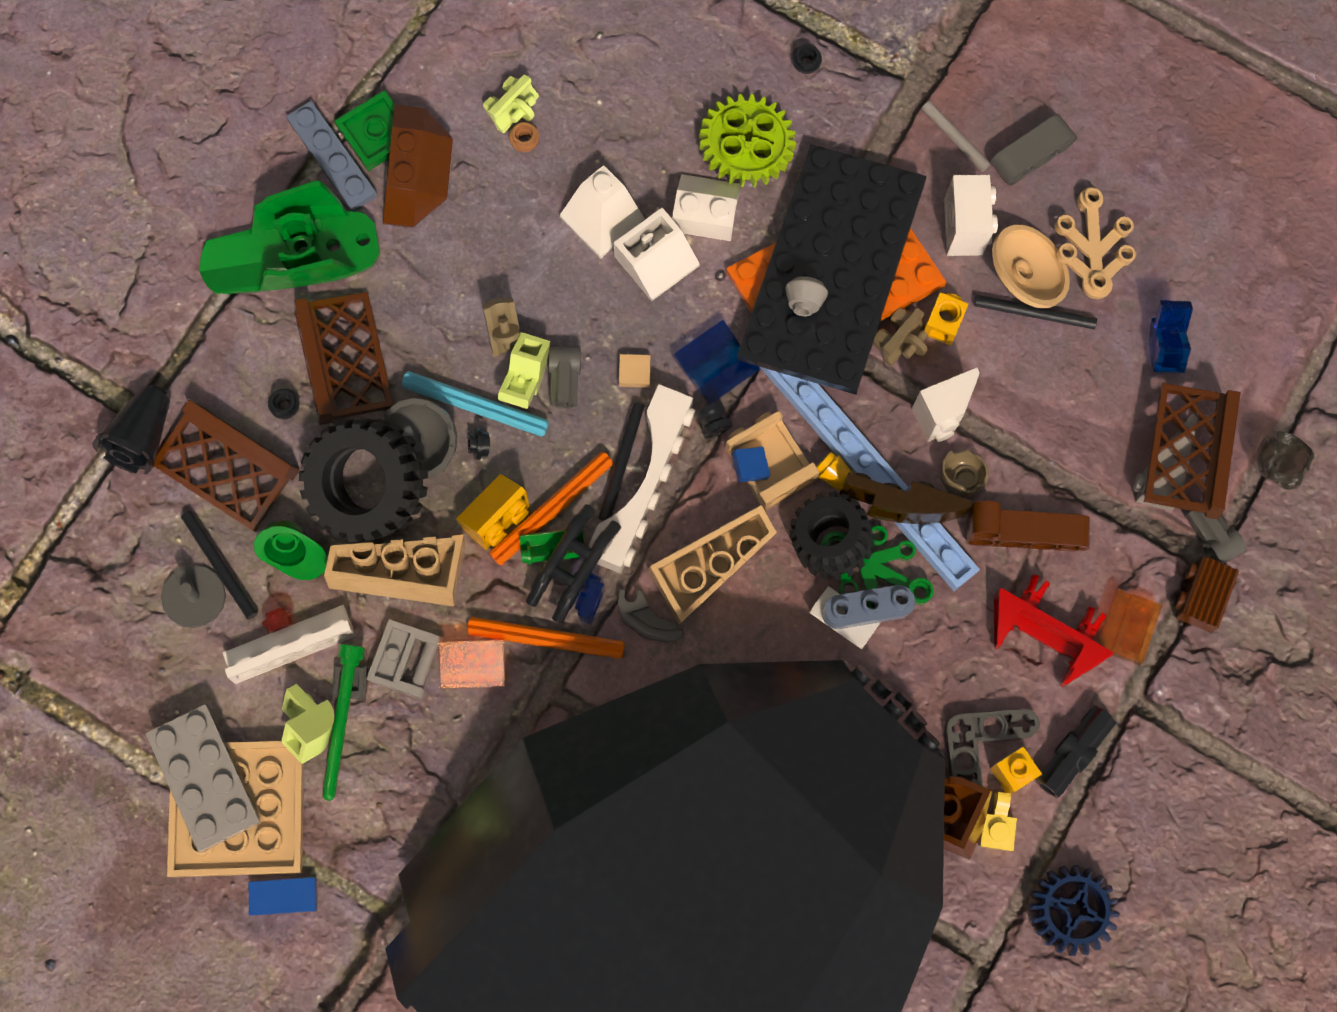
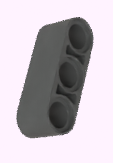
M1056 114L1002 149L992 158L990 163L1008 186H1012L1068 149L1077 140V136L1063 118Z

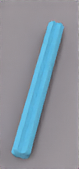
M407 371L402 379V387L404 389L541 437L547 432L548 420L410 371Z

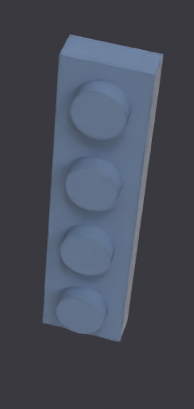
M312 101L286 116L291 127L351 212L358 210L377 198L376 191Z

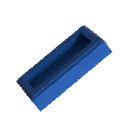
M315 877L248 882L249 916L317 911V878Z

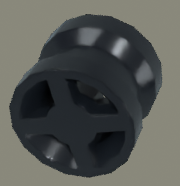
M722 402L707 405L698 410L694 415L696 421L703 426L702 434L705 439L721 435L732 427L730 419L724 415L725 407Z

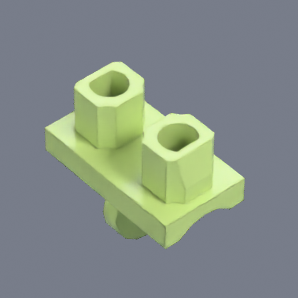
M525 74L520 79L510 76L503 83L502 89L505 94L500 100L493 96L489 97L483 104L486 113L492 118L497 130L503 134L513 123H517L521 118L531 121L535 116L531 107L536 103L539 95L531 84V78Z

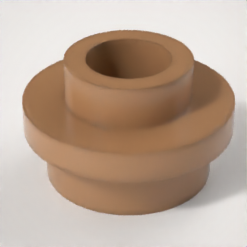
M526 122L514 126L509 136L512 147L520 152L534 150L540 140L537 128ZM522 136L530 137L526 142L519 140Z

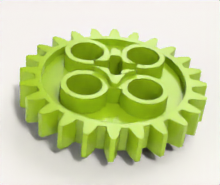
M739 94L737 102H734L728 96L725 105L718 101L716 102L715 111L712 109L708 110L707 119L702 120V129L699 132V139H701L699 150L704 151L703 161L711 160L709 165L710 171L716 168L720 169L719 179L727 174L729 175V184H732L735 179H739L740 186L744 187L746 180H750L752 186L756 187L758 179H761L767 185L770 176L778 179L780 170L784 172L787 170L788 162L792 161L794 155L792 151L796 147V142L793 141L796 131L789 130L792 120L783 121L786 113L785 110L778 113L775 112L777 103L774 102L768 107L765 105L766 97H763L759 102H755L754 94H751L749 101H745L742 94ZM728 123H736L740 127H732ZM758 127H766L769 131H761ZM732 149L737 154H729L725 150ZM761 153L767 158H759L755 154Z

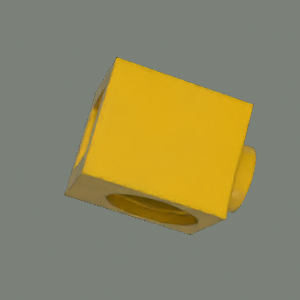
M940 292L924 332L928 334V337L951 346L969 303L964 302L961 297L955 294ZM939 313H950L954 320L946 321L941 318Z
M1024 747L990 768L1004 791L1011 794L1042 775Z

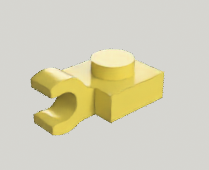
M994 793L992 814H987L984 829L979 839V847L1006 851L1014 850L1017 818L1007 817L1011 793Z

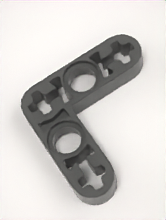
M1029 709L966 713L953 716L945 725L950 777H967L974 774L975 780L970 779L969 781L983 786L978 744L1028 739L1036 734L1039 729L1040 721L1038 716ZM1005 716H1009L1008 723H1016L1021 720V716H1024L1025 721H1031L1032 726L1027 728L1026 733L1023 732L1022 727H1012L1009 729L1011 735H1007L1008 724ZM994 718L1000 723L1001 729L998 735L991 736L984 731L983 723L986 719ZM957 721H961L963 727H968V731L963 734V743L970 742L971 747L953 748V744L958 745L960 743L959 734L952 732V728L957 725ZM959 753H967L971 756L973 765L970 770L963 771L956 766L955 758Z

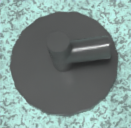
M192 565L176 568L163 587L161 596L163 610L170 620L182 627L197 628L206 626L215 620L224 608L226 593L223 582L215 572L206 567Z

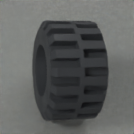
M829 492L828 497H824L821 493L816 495L817 499L811 501L810 498L804 502L805 508L798 507L795 511L797 518H792L790 523L792 530L789 531L792 545L804 568H808L809 572L814 576L819 573L822 579L828 580L830 575H833L835 580L842 579L841 574L845 573L848 574V577L854 575L853 569L858 567L861 570L865 566L863 559H870L872 555L870 548L874 547L872 536L874 534L864 508H861L857 500L853 499L851 501L849 495L843 493L840 497H837L836 492ZM841 526L848 529L846 537L836 545L822 546L816 543L819 534L829 527Z

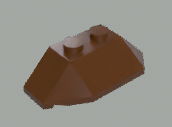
M395 104L383 217L384 225L414 228L421 220L447 200L453 138L425 108Z

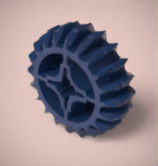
M1073 865L1070 874L1066 866L1059 867V876L1053 870L1047 872L1049 882L1044 879H1039L1037 882L1043 892L1037 890L1031 892V896L1038 899L1039 903L1028 905L1030 910H1038V916L1031 917L1030 922H1040L1042 927L1036 929L1035 934L1037 936L1045 933L1048 934L1044 940L1046 946H1050L1057 941L1055 946L1057 953H1062L1067 945L1069 956H1076L1078 948L1082 955H1089V945L1095 951L1100 950L1102 947L1099 939L1104 942L1111 940L1110 935L1105 929L1111 931L1117 929V925L1109 921L1110 918L1120 916L1118 911L1110 910V905L1118 903L1117 898L1108 899L1106 895L1113 890L1112 886L1108 885L1101 888L1100 885L1104 877L1098 875L1091 880L1092 869L1086 868L1081 875L1079 865ZM1065 883L1078 884L1076 891H1072L1068 899L1052 896L1056 889ZM1087 890L1093 895L1097 903L1098 915L1097 912H1094L1088 906L1087 897L1089 893H1087ZM1076 903L1079 906L1076 909H1080V914L1082 915L1070 917L1069 914L1071 912H1068V907L1066 906ZM1049 906L1060 915L1061 923L1059 927L1061 931L1055 927L1051 920ZM1080 922L1095 925L1089 934L1080 939L1070 937L1072 930H1076Z

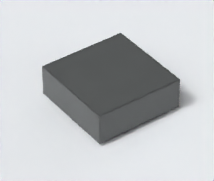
M334 665L333 699L338 698L342 665ZM367 666L355 667L351 699L366 700Z

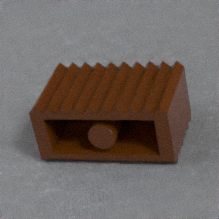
M1206 556L1200 558L1196 563L1191 562L1185 574V580H1188L1186 591H1180L1174 604V608L1178 609L1175 618L1210 633L1217 630L1239 570L1214 559H1209Z

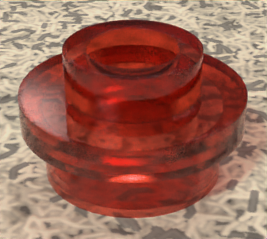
M278 608L266 613V620L261 622L262 627L267 628L268 633L271 634L293 625L291 620L293 614L292 611L285 612L284 608Z

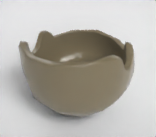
M968 449L958 453L948 452L941 464V480L946 490L958 492L967 497L975 495L985 488L989 479L988 466L982 457L971 453Z

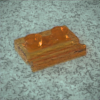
M1117 589L1098 643L1113 651V656L1140 666L1144 662L1162 605L1138 595L1123 592L1122 589Z
M504 639L439 642L440 689L506 686Z

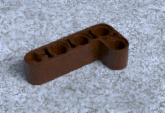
M977 501L972 503V507L967 512V543L990 547L1086 551L1089 550L1090 517L1080 514L1001 510V503Z

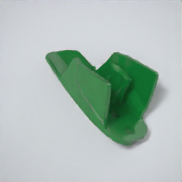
M321 181L309 182L267 196L261 203L255 205L253 220L249 230L207 240L202 250L199 272L205 284L215 295L280 290L341 280L373 267L378 260L380 249L376 225L364 213L346 211L337 196ZM363 240H369V243L365 246L358 245ZM332 246H340L337 251H330Z

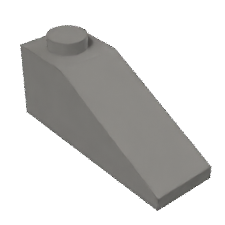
M1192 414L1184 425L1189 429L1197 424V416ZM1180 429L1173 435L1170 441L1182 433ZM1186 437L1174 444L1183 458L1191 454L1192 444ZM1168 448L1158 454V461L1165 470L1178 462ZM1148 465L1135 478L1133 491L1137 492L1135 502L1173 511L1175 507L1143 502ZM1180 466L1169 475L1181 487L1185 483L1187 472ZM1157 469L1155 477L1160 474ZM1164 478L1154 483L1153 494L1168 496L1174 492Z

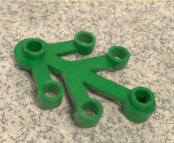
M874 526L872 531H879L884 537L881 541L874 539V546H882L888 538V532L882 526ZM838 531L830 532L823 537L820 545L830 546L833 543L838 544L846 535ZM902 541L898 546L872 553L870 559H863L865 566L860 570V574L866 590L879 588L876 577L893 586H905L913 594L914 589H923L925 592L923 598H918L914 594L916 605L928 603L934 594V587L929 580L917 578L912 581L882 565L883 563L898 559L901 561L911 560L916 553V547L910 541ZM903 546L909 547L911 555H903L900 548ZM847 573L841 574L839 594H846L843 591L845 585L853 586L855 592H858L859 586L852 580L851 576L848 577ZM868 601L867 607L869 609L874 610V608L871 606V602Z

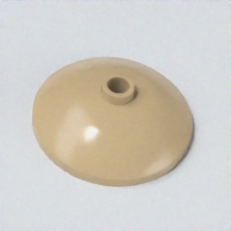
M1011 225L997 235L992 248L994 267L1004 287L1015 298L1033 307L1050 308L1061 302L1068 293L1070 277L1067 265L1058 261L1056 257L1058 248L1048 237L1026 225Z

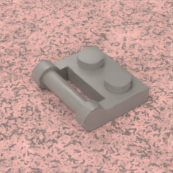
M389 619L366 680L411 697L422 699L425 692L423 686L436 650L441 648L444 638ZM420 641L425 643L411 684L402 680L416 642Z

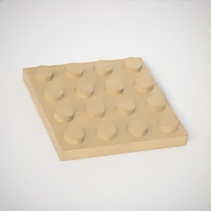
M281 741L226 742V746L262 823L202 853L198 852L170 790L167 877L302 873L304 763L301 764Z

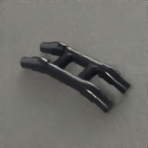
M587 504L574 516L565 529V533L541 572L536 576L526 599L527 604L536 607L552 577L568 586L563 592L552 616V619L558 623L564 622L569 610L579 596V592L598 561L621 530V525L612 520L597 537L592 548L577 540L576 538H578L586 523L595 513V510ZM569 550L585 559L575 576L559 566Z

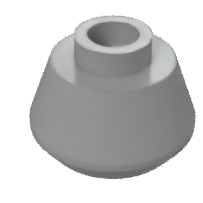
M796 277L788 282L785 287L789 307L799 316H810L812 313L817 312L828 295L824 284L811 277Z

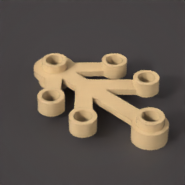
M1088 187L1079 194L1076 200L1078 209L1086 214L1087 239L1075 228V221L1071 216H1060L1055 222V231L1059 235L1065 236L1074 245L1070 243L1061 245L1056 252V257L1059 262L1067 264L1082 278V289L1086 296L1092 299H1102L1112 290L1113 283L1111 278L1123 266L1129 265L1135 259L1136 252L1129 245L1121 246L1115 253V259L1104 269L1102 257L1121 238L1127 237L1131 233L1134 224L1130 218L1120 217L1114 223L1113 229L1101 241L1098 209L1103 204V195L1099 189ZM1088 195L1094 197L1096 201H1091ZM1060 222H1066L1069 229L1063 228ZM1119 224H1124L1127 227V231L1122 230ZM1076 247L1089 258V267L1076 257ZM1062 250L1069 251L1071 257L1064 256ZM1121 252H1126L1129 255V259H1125ZM1094 279L1098 280L1102 287L1095 285Z

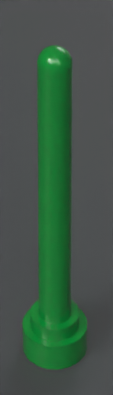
M339 644L337 657H341L340 664H343L322 792V796L326 801H331L335 798L355 667L359 666L360 660H363L365 647Z

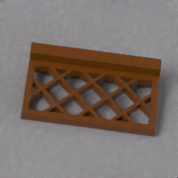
M368 292L307 302V298L294 300V313L319 425L332 423V419L391 408L393 401ZM363 303L365 312L359 320L344 312L349 304ZM328 308L336 313V315L326 325L316 318L315 310ZM340 317L355 325L347 337L332 329ZM365 319L367 320L368 326L363 324ZM319 328H321L322 330H324L321 335H320V332H319ZM358 329L370 335L371 341L365 349L351 341V338ZM328 333L342 341V344L334 354L322 345ZM346 345L361 353L353 366L338 357ZM372 346H373L374 354H372L371 352H369V350L372 348ZM325 356L330 358L328 363H326ZM365 356L377 364V370L372 377L357 369ZM334 362L349 370L341 383L329 376L328 370ZM353 373L367 381L360 394L345 386ZM378 375H379V377H380L381 383L378 382V381H376V378L378 377ZM331 384L337 387L334 392L332 390ZM373 385L383 391L385 401L372 403L363 396ZM341 390L355 399L348 408H336L335 398Z
M1162 383L1143 502L1205 513V517L1213 519L1220 517L1225 510L1241 392L1228 390L1224 394ZM1167 393L1180 395L1186 405L1174 412L1166 402ZM1203 399L1216 402L1215 412L1208 417H1205L1196 406ZM1190 408L1200 422L1188 429L1178 415ZM1165 411L1169 415L1166 418H1164ZM1212 419H1214L1213 426H1212V424L1209 422V421H1211ZM1170 420H1173L1182 433L1170 441L1162 431V427ZM1204 425L1212 437L1210 442L1201 446L1192 435V432ZM1184 437L1196 449V451L1185 458L1174 446L1175 443ZM1160 440H1162V442L1164 443V445L1161 447ZM1210 447V451H1209V455H1208L1205 450ZM1168 448L1178 462L1165 470L1158 461V454ZM1200 454L1207 463V470L1197 476L1187 462ZM1180 466L1183 467L1192 479L1181 487L1169 475ZM1157 469L1160 474L1155 477ZM1204 477H1206L1205 484L1201 481ZM1164 478L1174 492L1168 496L1153 494L1154 483ZM1196 484L1203 493L1202 503L1190 501L1183 491Z
M188 400L182 409L185 412L157 454L154 467L250 530L256 532L288 481L295 478L299 469L204 407ZM192 423L198 427L200 440L185 444L183 432L188 424ZM205 432L212 436V438L206 439ZM220 441L224 445L226 457L210 460L207 444ZM201 445L204 462L189 465L186 449ZM230 449L237 452L238 454L231 455ZM180 450L183 467L170 469L163 464L170 452ZM241 458L249 460L251 473L235 477L232 460ZM227 462L230 478L214 482L211 465ZM256 466H258V467H260L261 469H263V471L257 472V471H256ZM205 467L208 483L196 486L192 483L190 470ZM184 472L185 478L179 475L178 473ZM270 474L278 479L272 491L261 493L258 477ZM252 478L255 495L239 498L237 482ZM231 483L234 500L219 501L215 487ZM209 488L210 494L205 492L203 489ZM266 497H267V499H266L265 502L263 503V502H262V498H266ZM256 500L258 512L251 522L243 517L241 503ZM235 505L236 511L228 506Z

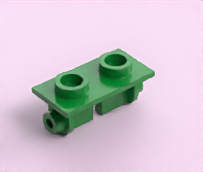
M565 530L519 535L522 563L532 565L534 562L547 561L564 535ZM583 530L581 531L578 538H576L582 543H584ZM569 550L564 559L576 558V560H580V556Z

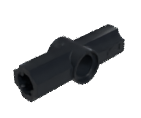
M1096 705L1088 711L1074 731L1071 730L1054 751L1055 756L1041 772L1042 775L1035 780L1041 789L1056 799L1064 793L1078 772L1081 773L1098 753L1096 749L1117 722L1113 719L1112 715Z

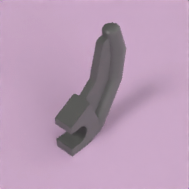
M619 589L618 607L625 625L645 639L667 643L683 638V629L679 628L677 623L654 615L642 591L637 590L636 600L628 602L625 600V589Z

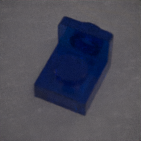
M592 573L582 587L588 591L587 593L581 592L575 607L579 611V620L590 625L606 591L604 583L600 582L601 578Z

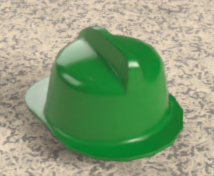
M289 520L271 522L254 540V552L258 558L290 577L298 580H312L325 572L328 560L326 552L321 545L308 537L304 529L296 522Z

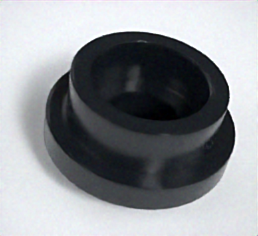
M810 44L798 47L792 57L794 68L803 74L816 72L822 62L820 51ZM809 58L812 62L805 63L802 59Z
M290 389L276 390L268 400V408L271 414L282 420L295 416L300 407L298 396ZM282 401L290 402L289 407L286 409H280L279 405Z
M476 428L474 435H469L468 453H473L474 459L480 460L481 457H488L490 436L489 432H482L481 429Z

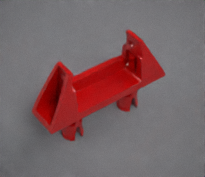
M1033 574L1021 597H1017L1000 588L994 595V648L998 650L1001 647L1009 631H1013L1014 625L1018 630L1063 656L1070 657L1073 660L1069 662L1070 666L1067 669V673L1059 685L1062 688L1114 654L1113 651L1094 640L1097 631L1106 618L1103 612L1091 623L1096 608L1089 606L1075 630L1038 609L1039 602L1050 586L1047 580L1035 591L1039 576Z

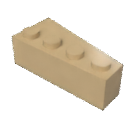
M762 505L648 568L649 574L678 625L777 533Z
M463 534L441 539L426 537L418 541L404 542L402 539L390 540L391 543L382 544L368 542L330 546L324 574L329 589L455 606L466 548Z

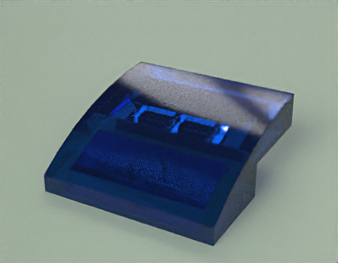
M721 320L672 354L679 367L709 404H712L760 370L756 365L737 360V354L741 345L724 320Z

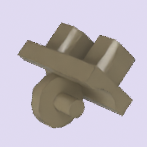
M500 296L486 301V304L482 305L492 354L496 357L504 352L513 350L520 336V328L512 297L504 299V297Z
M898 308L891 318V325L898 328L897 332L892 335L885 329H880L875 336L874 346L883 353L884 362L891 367L902 354L905 358L910 359L914 353L924 356L928 351L924 343L928 337V334L923 331L926 327L922 320L924 312L918 308L913 313L904 308Z

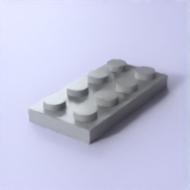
M204 704L145 733L198 852L202 853L262 823L208 705Z

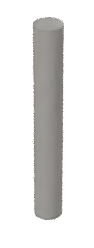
M931 101L924 104L922 110L981 172H984L991 163Z

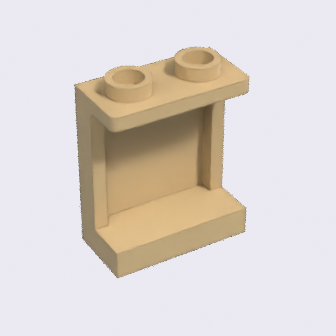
M780 411L774 414L767 412L755 420V425L746 430L744 427L735 430L728 436L729 440L726 441L725 450L732 461L731 454L735 449L764 447L771 476L767 480L746 482L764 511L816 482L820 473L813 462L809 464L784 425L782 421L783 415Z

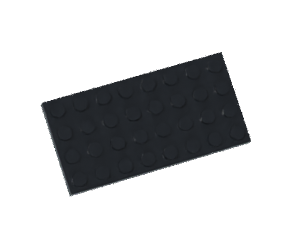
M810 144L739 348L737 360L857 395L927 176ZM796 277L815 278L821 281L828 291L827 298L820 309L810 316H799L789 307L785 287L788 282Z

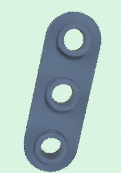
M902 585L835 595L829 598L823 605L822 618L833 629H845L902 619L913 611L915 597L909 588ZM896 596L902 597L904 604H899ZM866 601L872 602L875 606V609H869L866 605ZM836 606H841L845 610V614H839Z

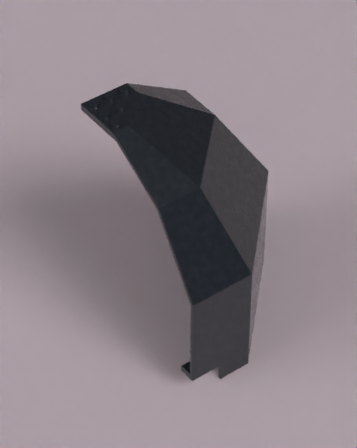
M845 660L698 664L523 737L398 874L410 922L385 948L397 1000L406 1009L412 1006L417 1012H902L943 908L945 759L938 749L940 743L927 731L925 727L927 722L913 708L914 700L903 690L897 692L883 678L875 679L861 665L855 667Z

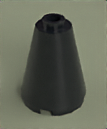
M156 385L142 387L97 434L92 442L94 450L97 452L101 448L106 453L104 459L120 469L137 474L139 469L145 470L144 474L150 473L154 467L170 405L167 392Z

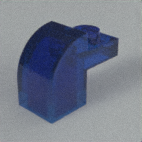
M1160 300L1156 318L1151 319L1149 333L1150 359L1154 372L1185 373L1191 351L1187 336L1193 311L1191 301Z

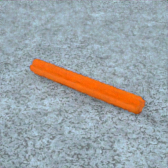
M603 451L597 454L490 551L491 558L497 564L503 565L521 549L519 535L538 533L612 466L613 461L610 456Z
M471 617L467 627L468 634L616 659L623 657L625 643L620 640Z

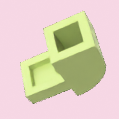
M523 332L520 333L511 352L509 371L499 390L498 400L528 409L533 396L538 393L544 376L550 341Z
M295 684L286 689L282 711L290 720L285 724L281 743L303 764L323 752L328 745L334 722V710L328 700L317 705L310 694L305 693Z

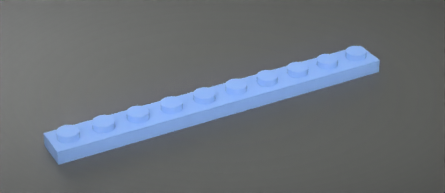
M760 367L836 456H841L853 474L863 473L871 477L873 481L882 484L893 483L900 486L901 490H907L908 486L819 384ZM894 522L953 591H956L979 572L978 566L940 523L907 524Z

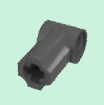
M550 346V404L559 409L577 407L578 375L581 374V347Z
M1191 511L1185 515L1203 541V551L1209 559L1225 564L1246 551V545L1242 536L1234 528H1229L1221 515L1218 519L1205 517V513Z

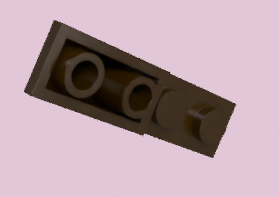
M848 472L839 493L840 495L842 493L849 495V498L869 504L867 516L907 524H933L958 519L965 516L973 501L965 499L958 492H944L935 489L928 482L912 481L907 490L903 491L896 484H882L871 480V477L863 473L852 474Z

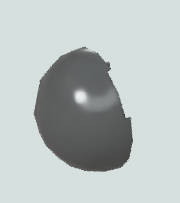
M411 398L397 402L385 412L384 420L388 421L389 425H398L404 429L403 436H412L417 442L413 448L416 452L422 451L425 460L421 461L422 470L428 469V477L435 476L448 466L456 452L457 430L445 409L429 400Z

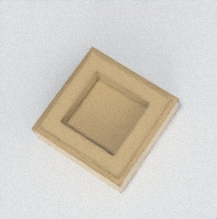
M620 354L619 387L650 388L651 355Z

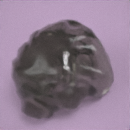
M1273 430L1260 442L1257 450V466L1260 474L1267 480L1272 481L1285 490H1294L1301 485L1304 475L1310 470L1315 453L1297 436Z

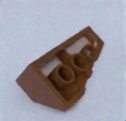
M962 777L945 778V850L970 860L984 829L992 795L991 789Z

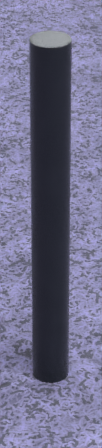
M976 295L975 307L1095 330L1097 325L1096 317L1049 308H1037L1024 303Z
M633 402L612 470L598 517L602 521L612 517L645 407V405L638 402Z
M187 511L182 514L181 519L246 619L254 618L258 614L257 610L193 512Z

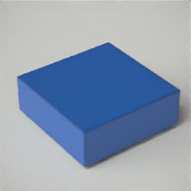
M764 447L735 449L731 455L738 482L767 480L771 476Z

